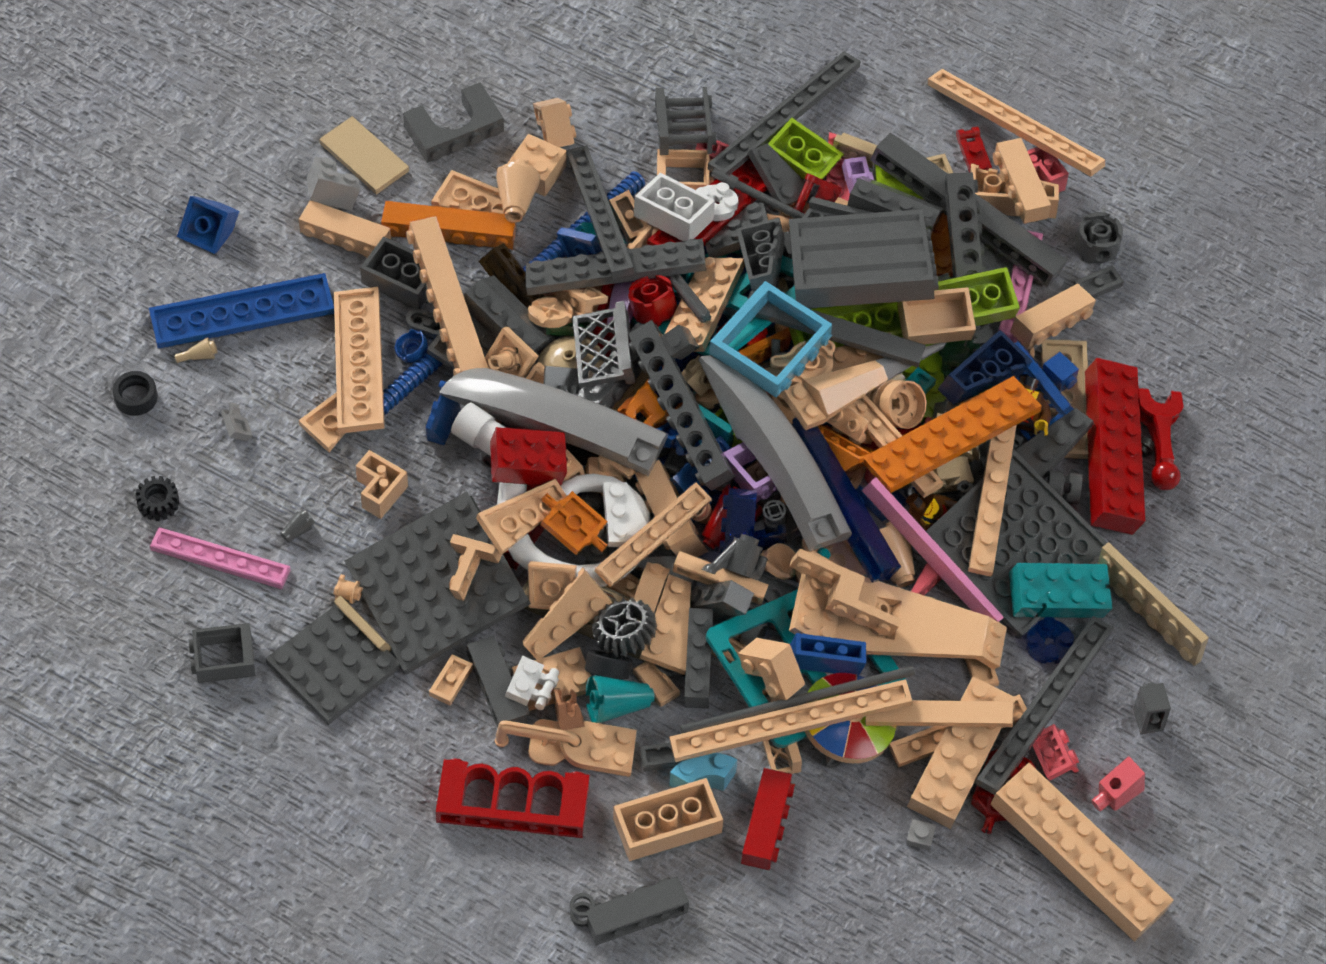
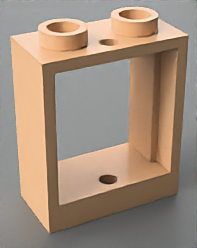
M657 149V175L659 173L666 175V167L703 168V182L680 183L696 190L699 187L710 185L714 181V177L709 176L711 171L708 170V163L712 159H710V154H708L707 150L669 149V155H660V151Z

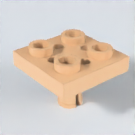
M509 327L502 328L485 356L489 369L523 378L527 376L538 358V355Z

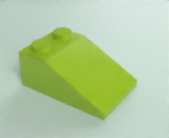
M792 117L768 143L802 179H805L807 173L824 179L844 156V153Z

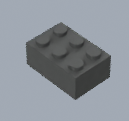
M383 236L360 267L361 283L370 288L378 287L379 292L415 309H420L427 300L426 290L428 289L426 283L421 281V268L419 263L416 264L414 261V250Z

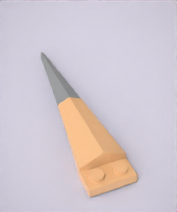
M946 342L926 346L921 360L944 348ZM885 357L803 379L801 383L790 386L788 390L782 391L781 396L803 428L808 430L825 423L912 365Z

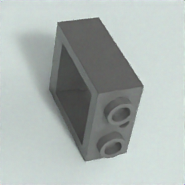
M250 623L192 630L193 639H188L190 654L194 653L195 660H190L192 675H197L198 683L256 676ZM242 641L243 663L203 667L201 646Z

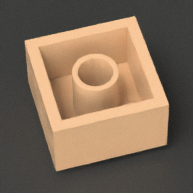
M528 134L508 162L511 163L517 159H524L527 161V164L534 167L540 174V183L536 193L546 196L566 168V150Z

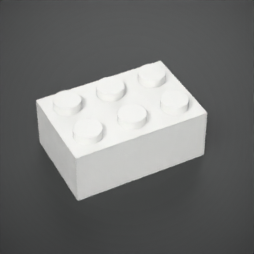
M659 173L635 195L634 216L682 241L694 239L714 220L715 200Z

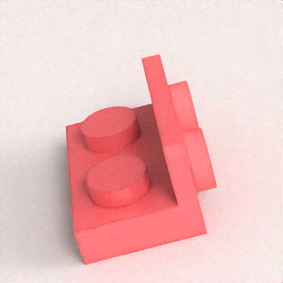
M1055 724L1045 728L1032 745L1049 781L1070 770L1074 773L1079 772L1076 765L1079 763V759L1074 750H1070L1067 745L1070 742L1069 737L1064 729L1060 730Z

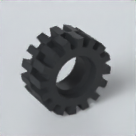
M152 476V481L146 478L144 485L140 483L138 485L139 489H136V501L139 512H141L143 517L147 515L149 520L155 517L156 521H160L162 516L164 520L168 519L167 514L173 516L174 510H178L179 504L175 483H171L169 478H166L164 481L163 476H159V480ZM154 494L166 495V499L163 502H149V497Z

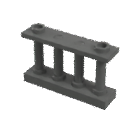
M702 87V98H669V96H665L664 88H655V109L660 155H669V146H673V144L707 143V152L712 154V145H716V132H712L709 108H712V95H708L707 87ZM702 106L703 110L670 111L669 107ZM704 118V122L671 123L670 119ZM672 131H705V134L673 135Z

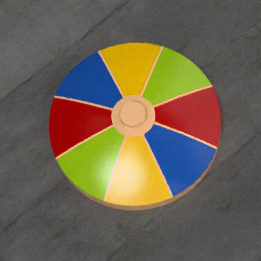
M851 673L830 674L816 681L808 692L865 677ZM874 685V686H870V687H867V688H863V689H859V690H855V691L843 693V694H840V695H844V694H848V693H852V692H856V691H860V690H864V689H868V688H872V687H877L878 685ZM865 716L807 730L805 733L811 743L826 756L840 762L854 764L868 762L880 756L891 743L895 735L896 726L866 725Z

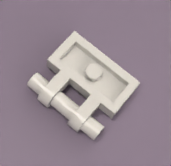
M522 656L504 697L527 706L529 699L536 701V709L543 710L545 705L549 704L551 700L552 689L557 686L559 670L551 668L549 674L542 673L543 664ZM536 683L543 685L542 690L535 689Z

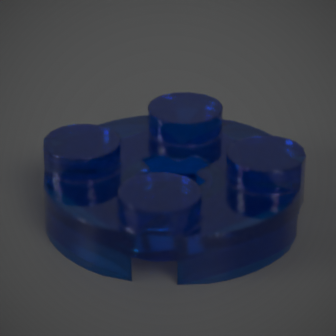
M1045 617L1043 620L1037 621L1027 631V652L1034 660L1040 663L1055 662L1054 664H1058L1073 645L1074 635L1062 622L1055 620L1053 617ZM1045 638L1053 639L1055 644L1049 643L1046 645Z

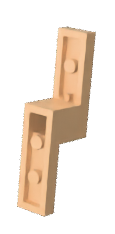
M799 549L791 559L790 567L802 574H808L823 583L832 585L825 609L832 611L837 616L853 620L858 625L874 629L881 635L891 636L899 628L900 618L858 600L865 576L803 549Z

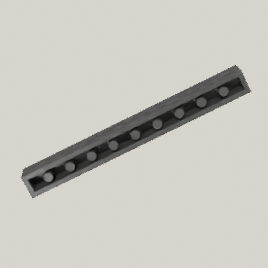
M890 132L877 145L870 160L927 202L944 208L943 213L947 215L944 179L948 173ZM963 194L957 195L962 201L968 200ZM975 194L976 201L980 203V214H977L978 222L982 223V235H979L980 240L1028 275L1031 274L1035 280L1047 288L1060 274L1067 259L996 209L989 202ZM965 215L959 216L963 222L970 221Z

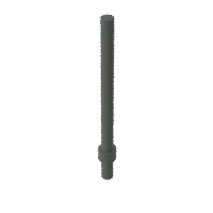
M715 168L711 174L715 179L728 184L730 189L733 190L735 188L794 219L804 216V213L739 181V178L732 174L729 176Z

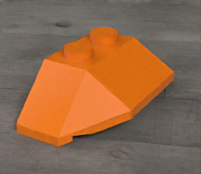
M799 421L795 423L797 433L808 448L816 464L831 470L832 474L844 475L864 466L863 457L874 452L873 449L862 443L858 445L850 441L847 434H840L828 425L820 424L805 430Z

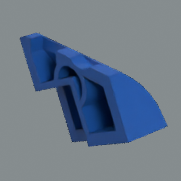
M440 381L438 386L440 387V390L445 385L446 381ZM442 395L439 396L438 401L433 402L431 414L426 424L427 441L445 445L454 420L461 411L460 403Z

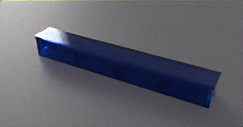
M794 418L792 426L818 465L852 532V535L847 539L850 547L872 583L889 580L901 568V565L819 427L815 426L805 430L799 420Z

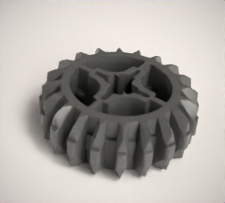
M623 597L620 602L614 600L612 605L606 604V609L598 611V616L594 617V624H592L595 642H597L601 650H605L608 655L613 653L616 657L621 653L625 657L631 652L636 655V650L638 649L644 651L645 645H651V639L655 638V631L657 630L656 617L649 605L644 604L642 600L636 602L633 597L629 601Z

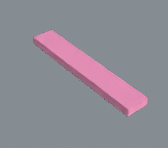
M160 527L150 545L152 551L279 589L283 588L291 571L288 565Z

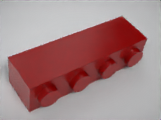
M763 768L742 851L741 864L770 871L772 862L777 863L780 848H776L777 840L782 841L785 830L781 823L782 819L787 820L790 805L786 803L788 798H793L795 784L791 783L792 774Z

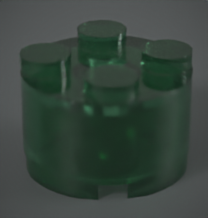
M973 335L972 340L946 342L944 348L939 350V355L942 356L943 365L941 366V373L944 374V379L980 348V344L974 341V339H977L975 335Z

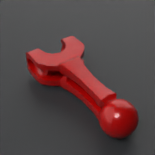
M1139 388L1140 422L1147 426L1152 441L1155 444V467L1151 472V480L1158 489L1169 491L1174 489L1181 479L1180 470L1173 463L1175 458L1171 445V425L1177 421L1179 414L1184 408L1182 393L1180 391H1171L1165 403H1159L1151 397L1149 389Z

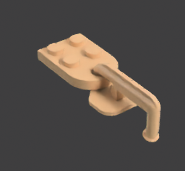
M546 719L537 720L533 725L501 721L496 732L495 744L498 747L506 746L509 743L507 734L530 738L528 754L535 763L555 766L566 759L570 764L581 769L630 777L637 730L584 721L585 727L564 730L560 729L558 721Z

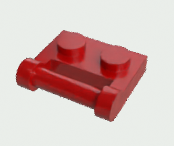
M807 173L805 176L806 182L794 209L805 214L803 208L814 184L820 186L815 198L835 202L838 197L840 198L843 188Z

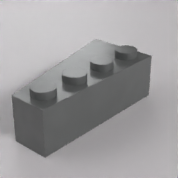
M780 217L737 228L736 231L752 291L755 292L764 281L778 289L785 241Z

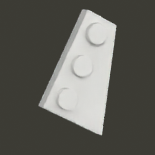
M604 482L602 488L605 520L608 521L606 524L608 547H620L642 529L647 522L627 482Z

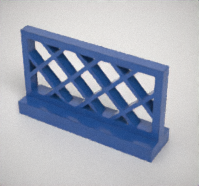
M1017 341L1015 344L1033 361L1021 376H1030L1037 379L1039 382L1036 391L1042 392L1046 401L1049 400L1051 403L1049 407L1055 408L1059 413L1051 419L1050 426L1074 408L1026 348ZM1019 429L1028 441L1036 436L1035 434L1030 436L1027 431Z

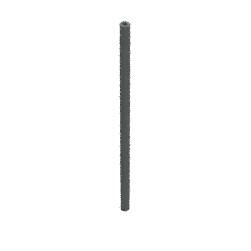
M913 666L793 696L787 700L781 699L680 725V730L683 734L913 676L915 671Z

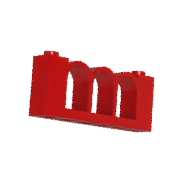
M444 759L435 811L436 823L583 838L590 775L578 771L572 773L565 772L564 778L554 771H542L532 778L530 773L518 767H509L498 774L493 767L487 764L480 763L468 767V762L461 759ZM485 779L493 784L491 809L464 806L466 789L472 781ZM520 783L527 788L528 795L525 812L498 809L500 792L505 785ZM551 786L561 792L562 800L559 816L532 813L534 796L540 788Z

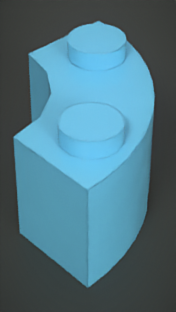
M712 753L683 760L670 772L669 786L675 788L707 778L710 788L724 791L736 774L737 759L721 753Z

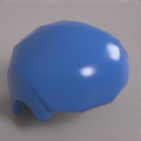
M410 329L408 333L402 334L396 340L394 347L397 357L407 363H414L419 358H423V355L427 354V349L429 348L427 338L423 332H418L414 329Z

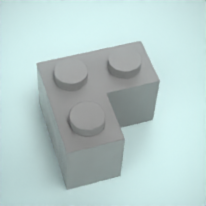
M314 157L307 176L310 200L352 211L360 191L359 179L352 174L337 173L336 162L330 158Z

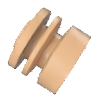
M890 379L866 394L895 428L910 429L917 426L922 421L926 412L927 401L925 393L921 386L914 381Z

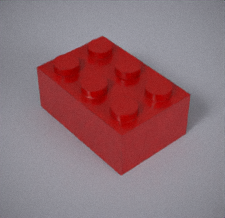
M495 428L490 441L492 482L543 485L556 479L559 485L562 486L567 474L565 432Z

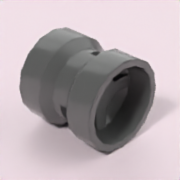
M770 500L763 507L764 525L769 530L779 531L787 523L786 507L779 500Z

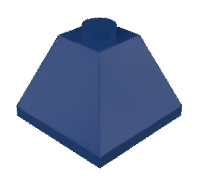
M190 196L177 237L216 254L233 232L239 211L220 202Z

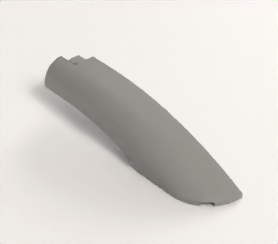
M711 355L699 357L698 360L737 439H741L768 473L788 506L809 551L847 540L852 535V532L823 474L801 437L764 389Z
M474 368L460 372L449 379L439 392V395L465 406L472 402L495 417V419L517 429L565 432L566 443L603 456L646 476L650 475L668 438V433L585 398L527 378L493 369Z

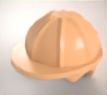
M776 543L767 550H763L760 556L768 559L764 571L783 580L792 579L796 574V570L790 567V562L796 553L789 546L782 543Z

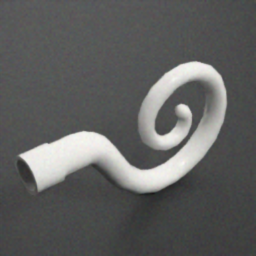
M471 402L455 418L451 433L473 448H479L491 456L490 441L495 428L506 427L498 423L495 417ZM593 473L577 475L563 482L561 488L567 496L572 491L576 495L581 492L603 493L602 487L604 482L622 481L612 476ZM499 483L497 505L525 493L527 484ZM628 485L646 522L649 523L651 521L650 513L643 498ZM605 527L599 532V538L603 534ZM528 534L508 550L514 561L527 570L530 561L576 565L547 556L533 544ZM602 562L577 565V576L583 567L600 587L607 586L594 571ZM629 571V572H628L624 577H622L621 579L625 578L631 571Z

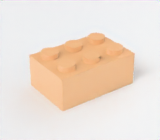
M968 287L934 291L935 299L897 303L902 335L905 339L924 345L972 340L976 331Z

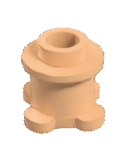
M341 574L333 592L335 600L341 596L345 600H349L351 604H354L356 600H360L363 587H360L359 581L351 582L345 580V575Z

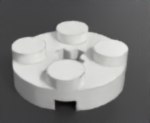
M721 182L717 185H707L696 189V191L715 200L713 221H723L731 218L734 215V211L738 208V196L733 190L729 189V185Z

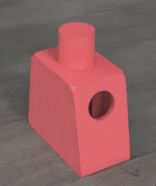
M1128 756L1099 782V794L1091 800L1092 804L1100 812L1108 805L1114 811L1118 810L1144 791L1145 773Z

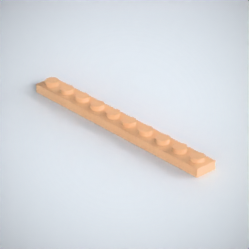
M944 69L928 78V86L1088 176H1093L1105 167L1104 158Z
M905 679L678 734L669 738L675 762L910 706L912 705V698Z

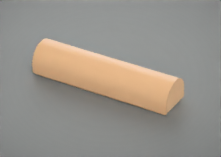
M679 551L674 563L673 572L706 585L732 580L754 593L751 602L762 605L769 586L768 584L725 568L717 571L716 574L706 572L702 568L710 562Z

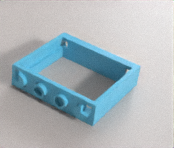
M764 281L710 341L709 354L777 398L782 391L789 389L795 376L799 377L803 373L809 360L812 362L817 357L819 349L823 345H828V340L832 337V323ZM768 301L816 332L777 377L728 346Z

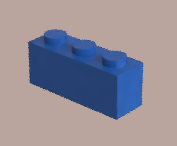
M796 633L790 643L799 669L860 675L866 665V642Z

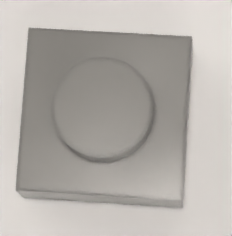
M912 819L906 845L930 850L936 825Z

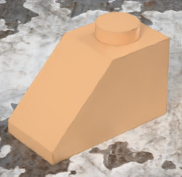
M647 562L634 596L636 602L642 600L644 604L649 605L654 613L670 569L657 563Z

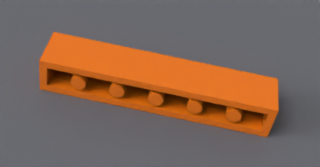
M385 201L381 225L390 228L391 237L407 238L406 232L409 231L410 222L436 216L445 242L475 245L478 247H496L504 243L508 249L513 250L517 223L506 220L504 214Z

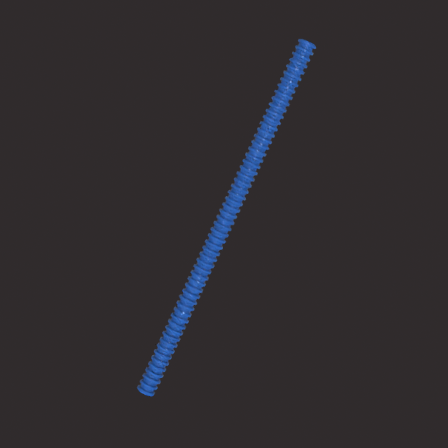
M632 171L607 193L608 201L627 190L634 196L636 192L645 187V180L641 174ZM585 212L579 220H576L567 229H575L582 222L592 223L588 212ZM557 237L556 240H553L551 244L544 248L529 263L565 257L566 254L559 238ZM424 354L423 358H419L417 362L413 363L407 371H404L397 378L398 380H394L393 384L388 385V388L383 390L384 414H388L389 410L397 406L399 401H402L404 397L413 392L414 388L422 384L443 363L429 354Z

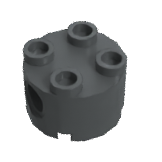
M1094 212L1084 217V220L1079 225L1076 238V248L1083 261L1086 263H1104L1116 259L1123 236V227L1117 218L1113 219L1109 217L1110 214L1105 212Z

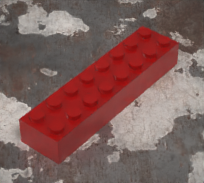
M1096 358L1085 370L1086 416L1094 421V425L1087 432L1091 526L1133 535L1146 522L1138 367Z

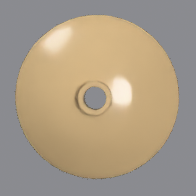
M562 337L548 344L539 355L538 362L544 367L577 368L575 337ZM585 338L581 344L587 346L592 340ZM598 345L593 348L597 352L601 351ZM588 353L582 360L589 363L595 356ZM599 360L594 366L599 369L604 361ZM591 370L588 372V378L594 375V372Z

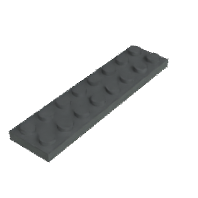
M689 239L676 243L667 242L654 246L645 245L633 249L627 248L635 274L625 278L612 279L603 252L526 263L527 295L635 281L646 276L650 279L656 278L655 275L671 276L706 271L703 239Z

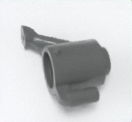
M741 534L740 539L734 537L733 542L712 563L703 566L702 570L716 574L717 571L725 568L749 578L759 579L763 574L768 559L760 556L763 548L758 546V539Z

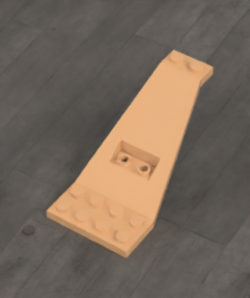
M814 550L808 551L809 553H812L816 556H819L823 559L830 561L829 559L825 558L824 556L820 555ZM801 574L789 631L793 634L801 633L866 642V654L977 659L993 670L1000 667L1007 627L989 616L865 577L858 600L901 619L899 628L891 636L881 635L874 629L858 625L853 620L837 616L832 611L825 609L832 585L823 583L808 574Z

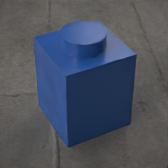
M1061 352L1043 364L1042 370L1060 392L1065 389H1071L1077 383L1079 369Z

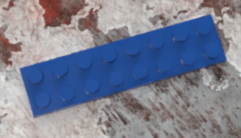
M322 273L150 307L149 312L157 348L160 349L204 340L207 337L210 339L334 314V304L326 274Z

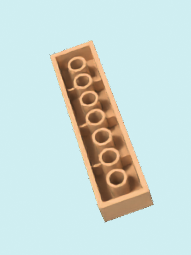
M1030 763L996 792L991 805L1134 942L1168 910L1174 901L1171 896Z

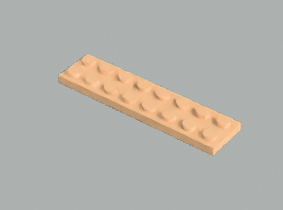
M371 287L334 292L338 432L343 434L384 429L379 288Z

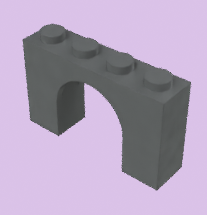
M481 82L461 90L462 105L468 112L471 120L467 125L459 129L450 130L437 126L431 120L423 105L403 113L404 128L426 163L438 160L442 156L458 152L462 148L477 144L482 140L504 132V118Z

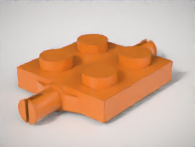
M573 491L566 498L558 502L548 493L542 497L541 501L550 507L551 511L542 520L540 525L575 555L590 544H593L601 553L607 548L608 544L601 540L598 534L608 521Z

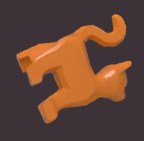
M647 380L634 396L626 399L617 409V412L635 420L636 415L640 412L647 418L644 423L654 428L668 422L666 417L670 416L668 411L663 410L657 401L659 397L652 390ZM683 402L679 403L675 409L681 408Z

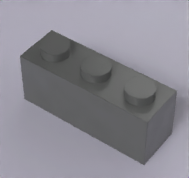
M732 580L698 586L691 592L690 608L713 609V620L746 615L754 593Z

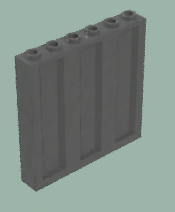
M923 209L789 219L795 298L797 302L805 307L820 308L935 299L934 290L939 289L929 220L924 218Z

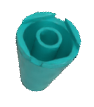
M597 675L588 677L586 683V696L590 695V703L586 704L587 712L591 722L603 723L649 708L651 702H654L655 699L654 690L647 683Z

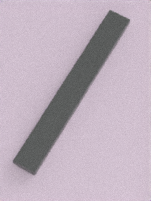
M753 291L750 292L748 299L754 294ZM769 301L755 315V317L812 335L816 333ZM811 310L832 323V337L829 340L919 367L926 345Z

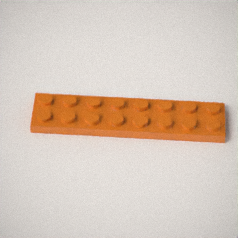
M1012 376L864 456L863 464L890 493H893L1041 412L1042 405Z

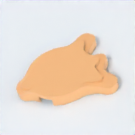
M828 340V345H823L819 349L818 355L826 359V365L823 368H818L820 358L817 355V364L813 365V361L809 360L804 372L799 377L795 376L791 384L796 385L801 383L803 379L832 372L835 344ZM806 341L795 345L787 354L772 356L770 366L783 370L805 346Z

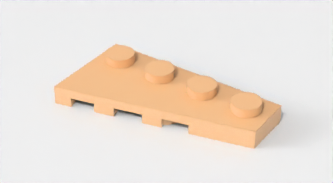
M583 567L578 572L577 578L564 589L565 592L559 600L550 606V611L546 616L537 622L522 641L523 645L536 660L546 656L598 615V611L606 609V604H613L610 597Z
M670 574L668 575L655 612L657 623L655 638L651 639V645H645L644 651L642 650L639 658L683 675L686 672L691 582Z

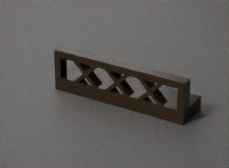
M504 243L491 249L478 261L490 277L495 276L525 307L528 308L536 299L545 297L543 294L527 295L526 271Z

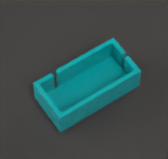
M1017 563L1009 572L1013 617H1034L1038 613V617L1092 618L1094 616L1096 618H1104L1112 610L1110 589H1106L1110 584L1107 564Z

